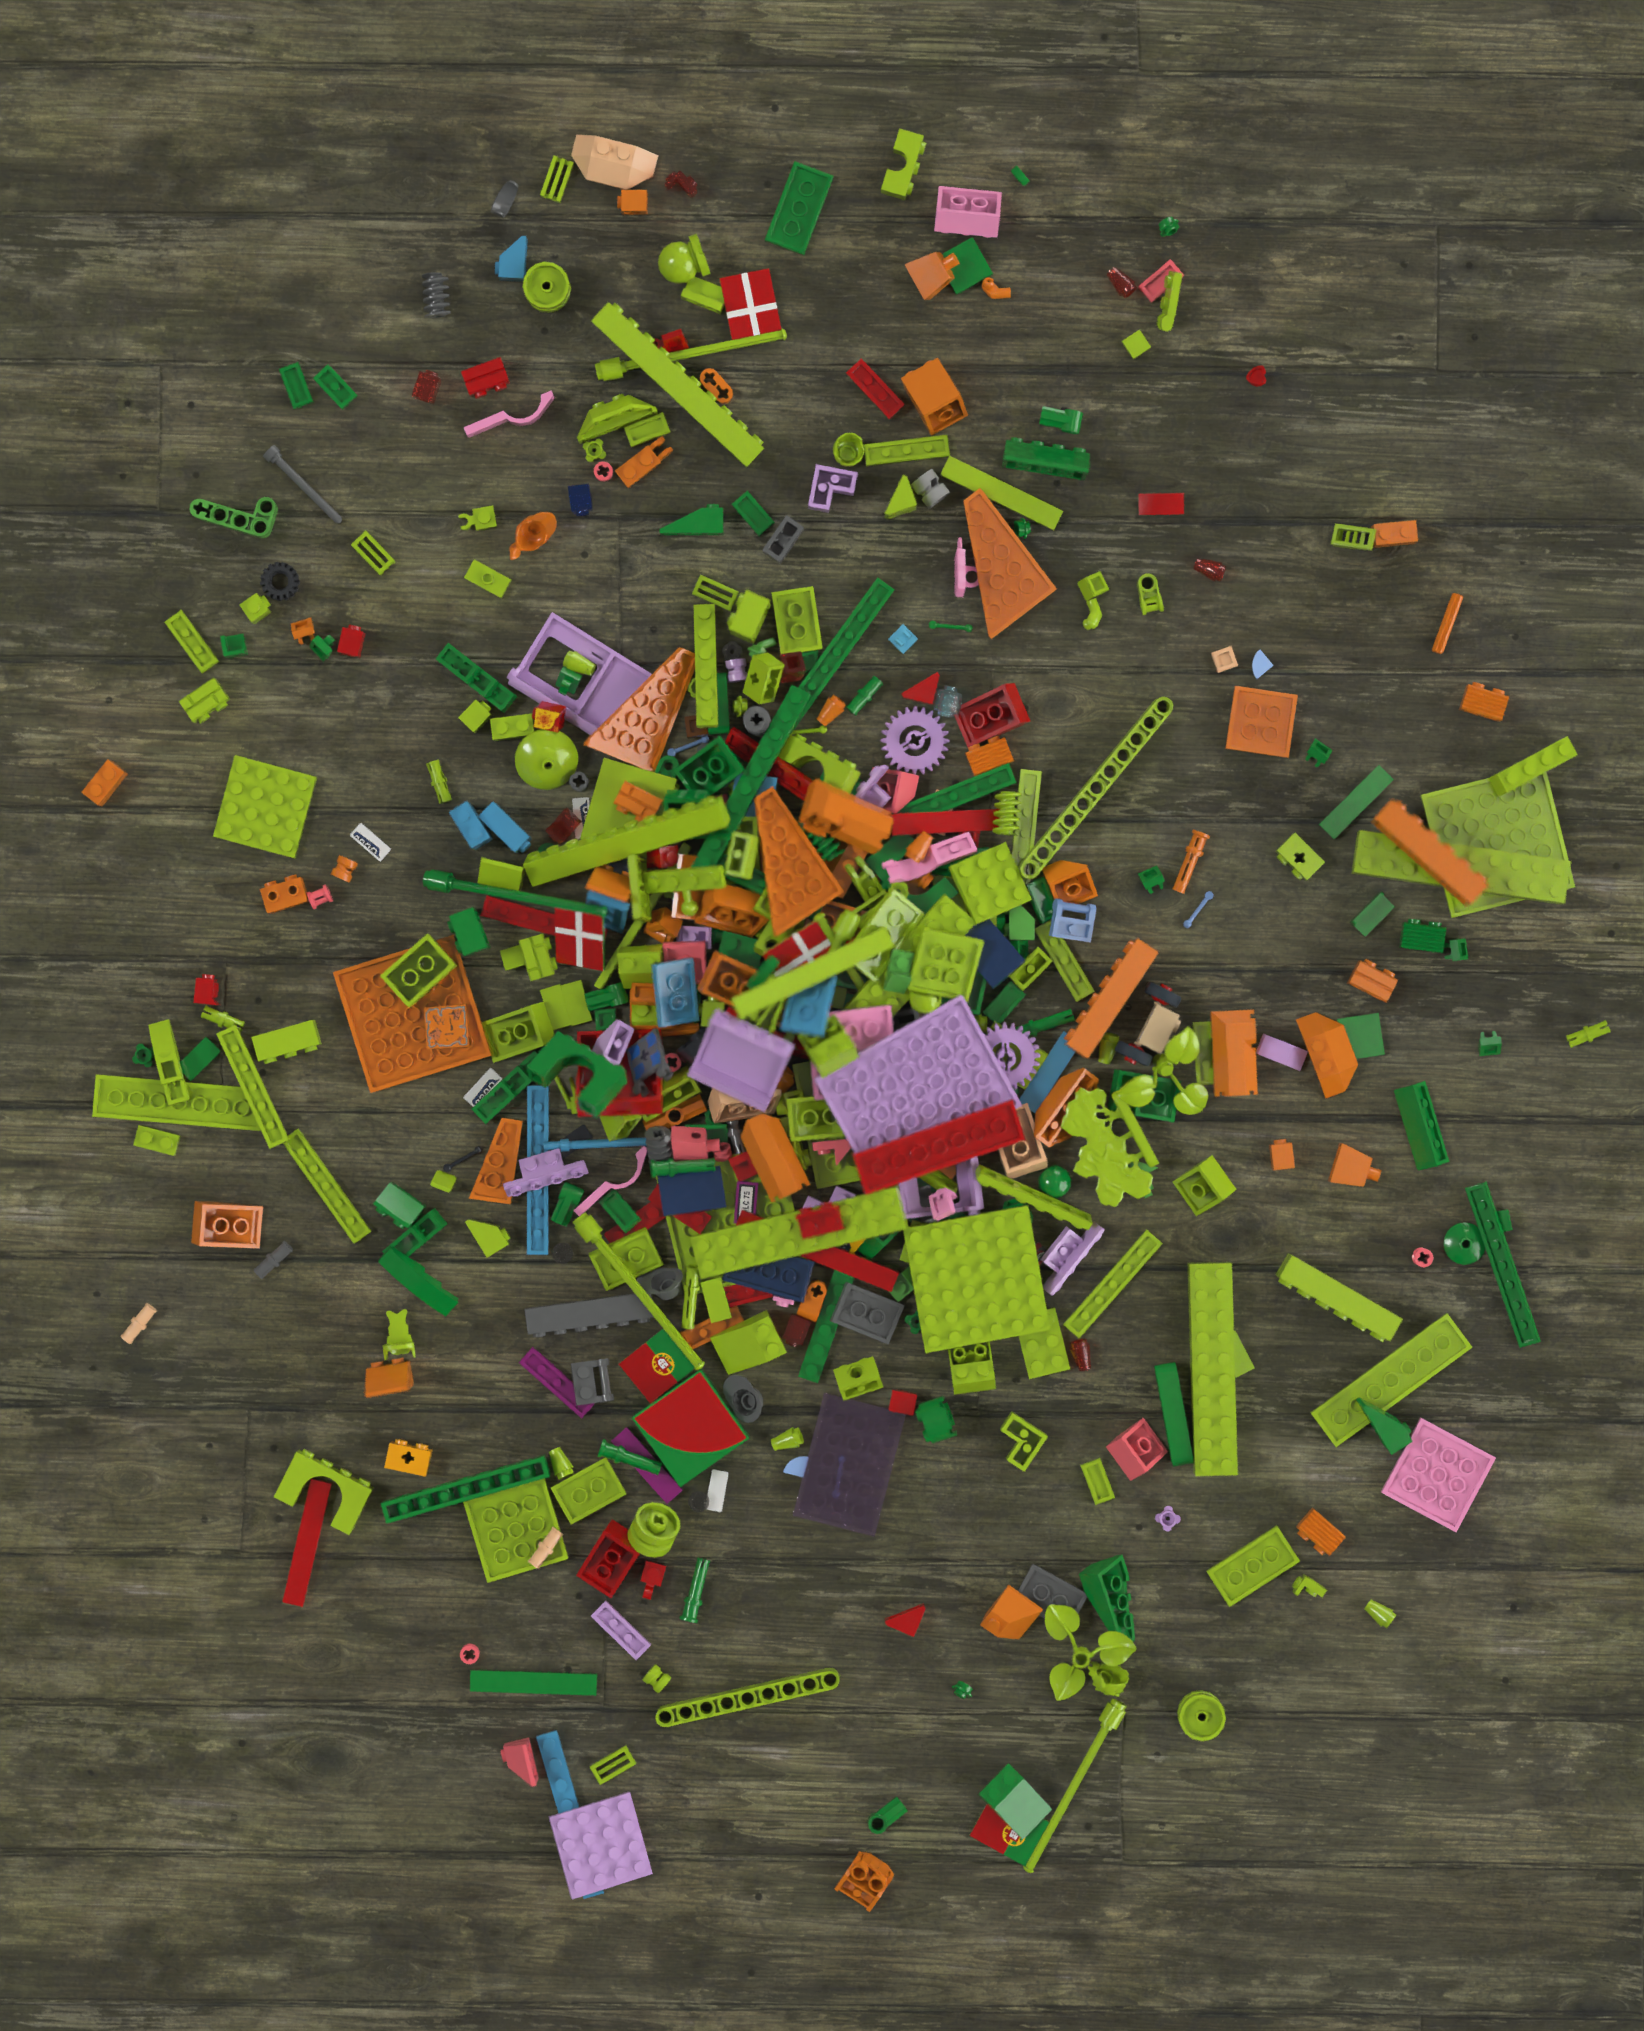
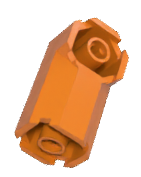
M816 779L809 785L799 822L801 824L804 822L803 828L819 837H825L826 833L832 834V838H838L874 855L884 845L880 843L882 838H888L894 819L891 817V812Z
M1254 1010L1210 1012L1214 1096H1220V1092L1222 1096L1250 1095V1091L1252 1095L1258 1094L1256 1048H1252V1044H1256L1255 1018L1250 1017V1014H1254Z
M760 1113L748 1119L741 1139L771 1202L776 1201L775 1196L782 1199L802 1189L801 1184L803 1183L806 1186L810 1185L780 1119L765 1113Z

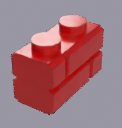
M501 357L461 371L470 397L475 396V399L486 396L487 391L493 389L495 392L507 388L506 384L510 383Z

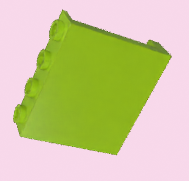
M604 758L580 839H585L587 835L597 833V835L604 833L605 830L611 827H623L630 821L639 822L635 820L636 815L631 812L625 815L616 810L617 805L614 804V801L624 781L663 800L667 790H679L678 780ZM664 802L662 803L656 816L663 814ZM646 852L637 854V856L646 858Z

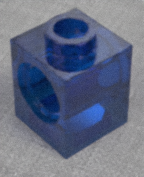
M589 483L568 486L572 514L576 513L577 517L589 515V511H593Z

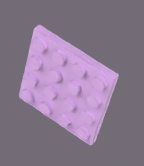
M630 1792L549 1816L571 1899L653 1874Z

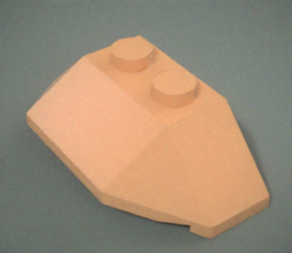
M576 135L571 154L586 180L624 190H629L643 181L652 178L658 155L640 147L592 135Z

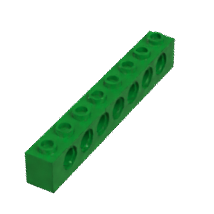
M544 1454L384 1500L381 1502V1507L386 1524L548 1478L551 1473L546 1455Z

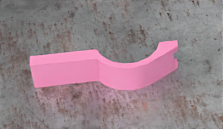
M552 391L542 394L539 408L532 416L516 419L501 411L464 427L468 438L505 422L519 426L532 424L540 419L555 399Z
M966 832L931 845L924 860H921L919 864L911 858L902 861H894L892 859L882 863L883 869L886 868L890 876L888 879L889 883L905 882L922 877L942 865L977 853V848L970 833Z
M643 1146L635 1154L638 1160L637 1170L628 1182L613 1184L605 1181L574 1212L581 1216L609 1189L626 1188L634 1183L642 1172L648 1152L646 1146Z

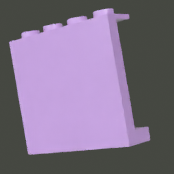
M716 1009L709 1022V1027L696 1059L687 1076L765 1112L794 1045Z

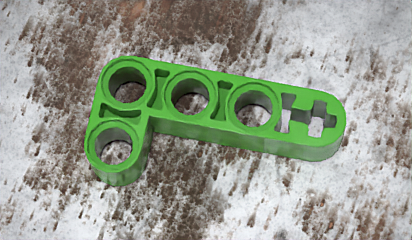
M263 497L258 500L253 515L203 499H196L190 504V513L195 518L258 538H266L271 534L278 512L277 504L269 497ZM267 502L271 503L272 510L264 513L262 506ZM202 505V507L210 511V515L206 512H200L199 514L196 508ZM224 510L226 517L221 521H217L216 513ZM241 516L245 517V525L242 527H237V518ZM261 522L265 523L266 530L263 533H257L256 526Z

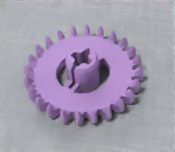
M914 706L913 712H910L908 707H906L904 715L898 710V718L890 716L892 724L885 722L889 730L881 731L887 736V738L880 739L881 742L887 743L886 746L881 748L882 751H888L885 759L892 757L890 765L897 763V771L902 767H905L904 772L907 773L912 769L915 775L917 769L922 774H925V767L932 771V763L937 766L940 765L937 758L945 759L941 751L949 750L943 746V744L950 742L949 739L943 738V736L949 733L948 731L941 730L945 723L938 724L940 716L933 719V711L926 715L925 707L920 712H918L916 706ZM912 725L925 728V731L922 733L919 731L909 732L906 736V741L900 745L899 739L904 729ZM912 735L921 737L918 746L909 744ZM930 737V746L924 754L910 756L904 752L907 749H921L924 745V740Z
M1006 1022L1003 1023L1002 1028L995 1024V1030L987 1027L988 1034H984L991 1049L1002 1042V1047L998 1049L996 1058L1010 1084L1017 1090V1082L1025 1086L1023 1079L1026 1078L1031 1081L1029 1073H1037L1033 1066H1039L1040 1063L1034 1059L1041 1057V1055L1034 1051L1039 1049V1045H1032L1036 1038H1028L1030 1031L1022 1033L1023 1026L1016 1030L1015 1023H1012L1010 1028H1007ZM1009 1042L1017 1045L1021 1051V1061L1013 1070H1010V1067L1014 1065L1016 1057L1013 1049L1009 1047ZM1004 1043H1006V1050H1007V1053H1008V1055H1009V1058H1008V1061H1007V1069H1005V1068H1006L1005 1061H1004L1003 1058H1002V1057H1004V1054H1005V1044H1004Z

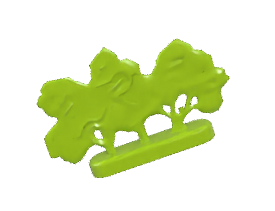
M1081 1087L1075 1093V1099L1068 1102L1066 1115L1061 1123V1128L1070 1135L1080 1136L1087 1140V1145L1080 1148L1078 1154L1080 1160L1076 1162L1073 1171L1085 1178L1094 1175L1099 1177L1096 1192L1102 1205L1118 1206L1124 1192L1137 1199L1150 1194L1151 1190L1149 1187L1152 1184L1153 1176L1149 1172L1141 1170L1138 1167V1162L1140 1158L1144 1157L1146 1163L1151 1168L1158 1165L1159 1162L1129 1105L1117 1097L1116 1093L1119 1091L1117 1090L1111 1095L1117 1109L1115 1112L1110 1111L1105 1107L1107 1099L1104 1090L1096 1088L1095 1090L1087 1091ZM1101 1105L1103 1108L1097 1109L1096 1106ZM1103 1112L1105 1116L1109 1115V1118H1097L1096 1113ZM1117 1118H1122L1129 1129V1132L1121 1137L1116 1136L1111 1129L1113 1120ZM1110 1121L1108 1127H1105V1122ZM1134 1138L1140 1150L1139 1153L1128 1154L1126 1152L1125 1142L1127 1139ZM1133 1162V1167L1129 1168L1128 1164Z

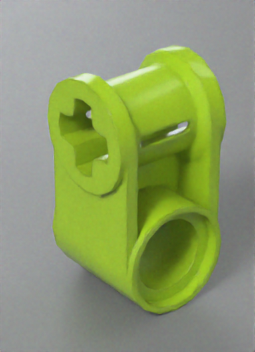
M1150 573L1140 576L1137 581L1142 615L1144 616L1148 612L1157 610L1163 612L1164 607L1156 577ZM1143 578H1150L1153 585L1151 589L1142 587L1141 582Z

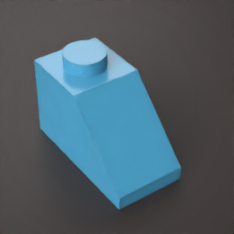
M521 236L499 256V262H495V274H498L500 281L523 282L526 275L528 241L526 236Z

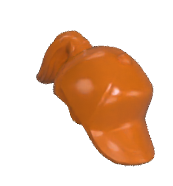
M540 512L530 515L517 526L515 542L509 547L510 560L520 557L521 551L537 550L548 541L557 526L556 518L552 513Z

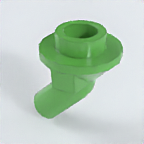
M772 637L760 641L757 645L753 644V646L747 648L750 652L749 656L752 657L756 654L766 653L767 650L765 649L775 646L776 641Z

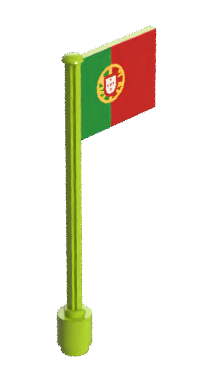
M584 1212L572 1222L575 1225V1230L586 1243L591 1241L592 1244L594 1243L663 1327L661 1331L619 1363V1366L649 1403H652L692 1370L703 1368L705 1362H702L602 1239L600 1232L603 1229L595 1219Z
M1115 1698L1107 1702L1098 1719L1101 1721V1728L1050 1821L1043 1819L1022 1840L986 1804L970 1836L1023 1865V1869L1026 1872L1033 1873L1035 1865L1106 1735L1112 1729L1117 1730L1126 1714L1125 1709L1127 1705Z

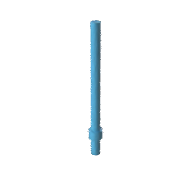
M645 1137L623 1138L610 1142L608 1139L576 1141L560 1139V1141L543 1142V1150L559 1148L561 1152L569 1151V1149L647 1146Z

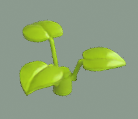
M1186 1027L1167 1043L1165 1053H1159L1154 1056L1152 1060L1154 1065L1152 1068L1153 1079L1149 1075L1137 1076L1116 1093L1117 1097L1134 1107L1147 1105L1154 1098L1153 1088L1157 1086V1073H1159L1161 1076H1170L1181 1091L1173 1099L1178 1111L1188 1115L1201 1112L1208 1100V1091L1205 1086L1200 1083H1191L1184 1089L1172 1073L1174 1069L1173 1064H1178L1179 1061L1183 1064H1189L1199 1053V1042L1190 1027Z
M1050 1604L1045 1612V1626L1048 1633L1056 1640H1063L1068 1635L1074 1649V1664L1072 1667L1067 1663H1060L1054 1666L1050 1673V1684L1057 1701L1067 1699L1081 1690L1085 1683V1673L1078 1668L1086 1667L1090 1662V1657H1094V1654L1100 1651L1102 1662L1108 1666H1118L1124 1663L1136 1651L1133 1641L1117 1631H1107L1101 1634L1098 1638L1100 1647L1095 1648L1092 1652H1089L1085 1647H1077L1071 1632L1079 1628L1080 1618L1078 1613L1069 1606Z

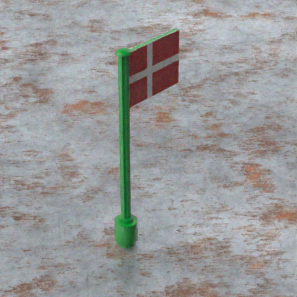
M435 869L425 872L423 886L427 887L428 890L449 893L453 889L555 907L556 962L600 971L605 970L604 917L608 913L605 905L602 907L457 880L453 877V873Z

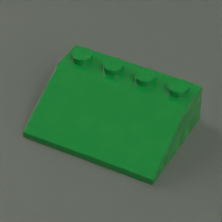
M1011 437V440H1006L1002 467L1085 481L1089 471L1090 453H1086V449L1074 447L1073 450H1067L1064 445L1052 444V447L1044 446V442L1032 441L1030 444L1024 443L1021 438Z

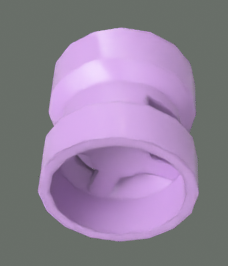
M746 659L725 661L729 672L727 675L728 683L746 680L748 674L745 672Z

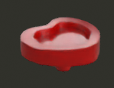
M1261 365L1254 367L1248 372L1246 376L1247 381L1256 387L1264 385L1266 383V369Z

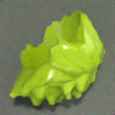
M1092 1661V1667L1088 1666V1669L1090 1671L1089 1675L1093 1680L1092 1684L1096 1687L1095 1690L1103 1692L1105 1695L1119 1697L1128 1683V1671L1120 1666H1108L1104 1662Z

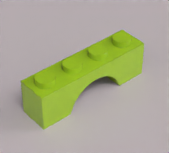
M797 733L794 736L790 735L778 756L779 758L799 769L808 762L820 761L825 771L824 782L847 793H851L861 772L855 770V764L846 759L842 763L838 760L840 756L831 751H828L827 754L822 752L823 747L814 742L811 745L805 743L807 739Z
M1567 736L1495 774L1489 780L1498 796H1501L1571 759L1577 753Z

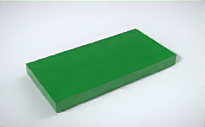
M794 161L765 241L804 256L834 176Z

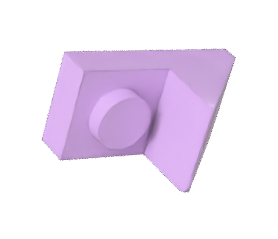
M681 925L676 942L706 941V949H711L712 927Z

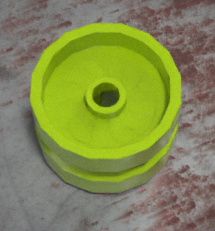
M541 262L532 266L524 276V293L527 301L533 308L540 312L551 313L560 310L566 305L570 298L571 286L567 274L560 266L551 262ZM547 284H550L548 290L543 289V286L547 287Z
M655 1502L644 1504L638 1509L628 1530V1540L631 1546L644 1556L654 1558L664 1556L670 1551L679 1532L680 1520L677 1514L664 1504Z
M1203 1690L1190 1692L1183 1697L1177 1710L1180 1726L1185 1734L1194 1740H1211L1218 1736L1224 1728L1226 1720L1225 1710L1218 1698L1210 1692ZM1200 1713H1204L1205 1717L1203 1719L1201 1717L1198 1718Z

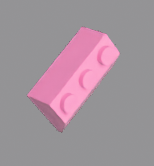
M939 186L934 231L997 238L1002 192Z

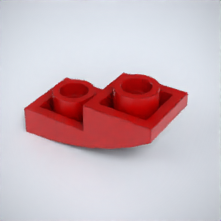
M1184 493L1138 494L1139 515L1184 514Z

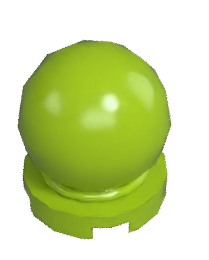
M697 234L689 236L690 242L688 244L679 241L670 243L663 248L659 255L658 267L666 280L680 284L693 279L697 272H701L702 276L711 274Z

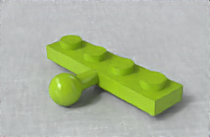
M723 865L649 870L642 873L646 893L682 891L684 902L681 905V910L686 916H693L698 911L697 903L692 900L691 890L719 889L726 886Z

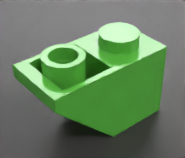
M1022 905L1005 912V915H1009V923H1005L1004 933L1005 936H1008V940H1035V919Z

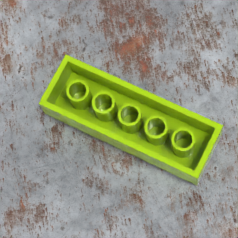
M1289 1253L1276 1273V1276L1280 1278L1278 1282L1290 1289L1292 1286L1297 1287L1298 1290L1296 1292L1309 1300L1311 1296L1316 1298L1314 1303L1326 1310L1329 1307L1335 1309L1333 1314L1345 1321L1349 1317L1353 1320L1351 1324L1363 1331L1366 1328L1370 1329V1335L1382 1342L1385 1339L1391 1341L1403 1320Z

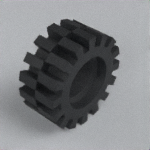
M284 562L269 564L263 570V575L261 574L260 585L262 590L273 600H289L299 590V575L292 566ZM276 574H285L288 578L287 586L281 590L275 589L272 585L273 577Z

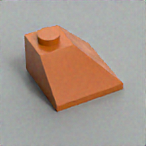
M1059 860L1042 869L1054 899L1057 898L1062 899L1063 902L1080 904L1098 896L1086 864Z
M1008 1584L986 1612L980 1625L996 1637L1020 1639L1043 1609Z

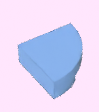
M1261 650L1255 654L1252 661V671L1255 678L1258 679L1273 666Z
M799 1456L792 1459L785 1466L783 1472L804 1478L809 1456Z

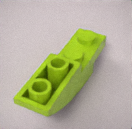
M170 1020L150 1024L149 1031L152 1047L168 1105L171 1106L189 1101L190 1098Z

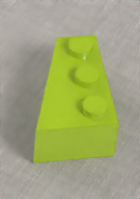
M771 974L764 983L771 981L776 977H774ZM785 998L740 1019L737 1015L735 1018L772 1035Z

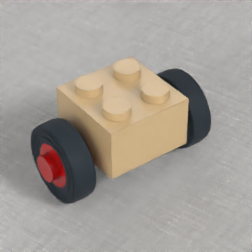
M1152 982L1146 984L1144 992L1152 996L1153 1000L1157 1002H1154V1006L1136 1042H1134L1135 1044H1127L1123 1041L1117 1043L1115 1051L1124 1055V1060L1134 1065L1138 1062L1144 1066H1149L1152 1056L1145 1053L1143 1048L1139 1046L1142 1045L1160 1054L1162 1051H1165V1047L1170 1041L1171 1033H1176L1181 1023L1178 1020L1180 1015L1161 1006V1004L1176 1008L1179 1006L1182 998L1171 992L1172 988L1162 983L1160 986Z

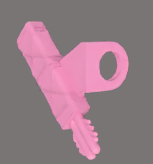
M959 537L954 559V593L956 597H963L965 587H976L979 583L978 578L974 583L966 581V573L969 571L976 572V567L965 566V549H962V538Z

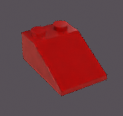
M1015 683L1003 684L952 709L967 747L983 743L988 739L1002 735L1030 722Z
M612 1519L576 1575L609 1598L613 1597L640 1555L628 1540V1529Z

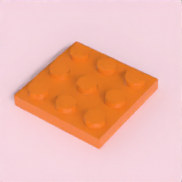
M1234 686L1225 749L1289 758L1298 695Z

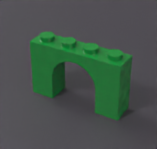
M895 835L882 846L881 850L865 860L868 868L881 880L879 883L887 892L891 887V883L888 880L890 876L886 868L883 869L882 863L892 859L899 861L905 856L906 848L914 841L911 835ZM944 877L927 892L920 895L909 894L906 899L926 915L943 894L952 899L959 892Z
M557 1031L527 1066L529 1078L547 1088L554 1078L569 1066L581 1065L589 1068L594 1073L593 1079L577 1099L579 1109L597 1119L626 1085V1071L622 1066L609 1062L602 1054L597 1055L592 1052L587 1045L577 1043L570 1035H564Z

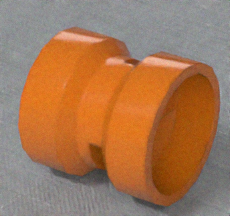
M339 855L337 858L338 864L332 869L331 875L350 883L352 871L357 868L358 863Z

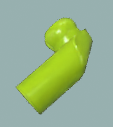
M1096 598L1086 602L1090 614L1083 621V626L1087 630L1095 629L1102 618Z

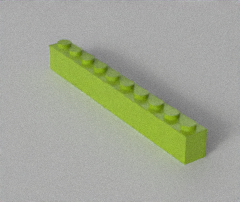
M608 302L591 322L747 467L764 449L761 446L764 442L757 435L751 436L746 432L748 427L741 420L736 422L731 417L733 413L725 405L720 407L715 402L717 398L709 390L705 393L700 388L702 384L693 375L689 378L684 373L686 369L678 361L674 364L668 358L670 354L662 346L658 349L653 344L655 340L647 332L642 334L637 329L639 325L631 317L627 320L622 315L624 312L622 308L616 303L611 305Z
M714 796L703 799L700 803L695 804L691 802L678 810L674 808L668 809L659 816L649 815L643 821H630L623 827H611L598 835L597 833H592L582 840L572 839L566 845H553L540 853L539 851L531 852L527 855L523 866L532 887L627 858V855H637L727 827L730 817L722 797L714 798Z

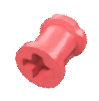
M326 884L323 885V888L312 893L310 891L306 892L314 910L325 902H333L332 895Z
M676 1053L665 1055L667 1064L669 1063V1057L672 1059L677 1058V1067L671 1066L669 1068L672 1072L679 1070L682 1066V1060Z
M1420 1247L1413 1251L1412 1261L1420 1267H1428L1433 1262V1254L1430 1250ZM1421 1252L1427 1254L1424 1263L1418 1260Z

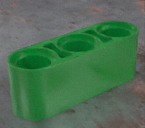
M723 672L717 673L718 727L708 728L709 735L729 734L730 732L727 673Z

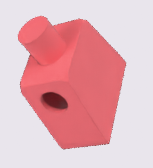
M672 1126L671 1144L675 1161L709 1159V1152L721 1150L720 1139H707L705 1128Z

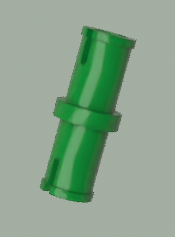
M873 675L869 682L857 691L858 694L846 706V709L856 716L867 702H871V697L883 686V683Z

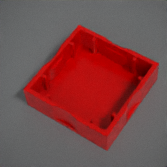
M653 1029L634 1030L627 1048ZM658 1029L663 1046L662 1030ZM604 1031L577 1032V1043L587 1045L592 1051L597 1038ZM625 1051L620 1066L626 1071L627 1083L599 1116L663 1114V1077L659 1078L656 1072L643 1081L649 1093L645 1097H642L641 1094L635 1095L633 1093L634 1081L627 1052ZM578 1065L576 1077L578 1117H591V1115L579 1109L577 1097L591 1082L594 1073L589 1068Z

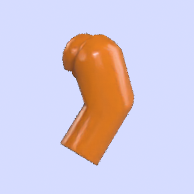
M989 277L983 280L982 289L991 299L1011 298L1010 287L998 288L993 282L994 280Z

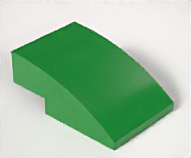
M1114 1069L1107 1109L1113 1112L1117 1109L1111 1096L1113 1092L1121 1089L1135 1077L1145 1074ZM1157 1077V1086L1153 1088L1154 1098L1145 1106L1134 1107L1129 1105L1134 1116L1174 1122L1177 1109L1173 1099L1180 1093V1090L1172 1079Z

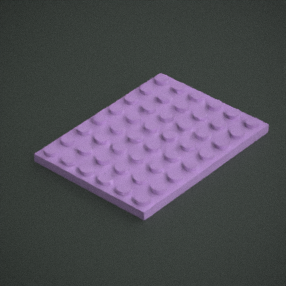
M961 994L944 1003L933 1012L923 1015L858 1053L859 1058L823 1079L820 1075L813 1078L854 1153L1009 1099H1013L1016 1109L1022 1106Z

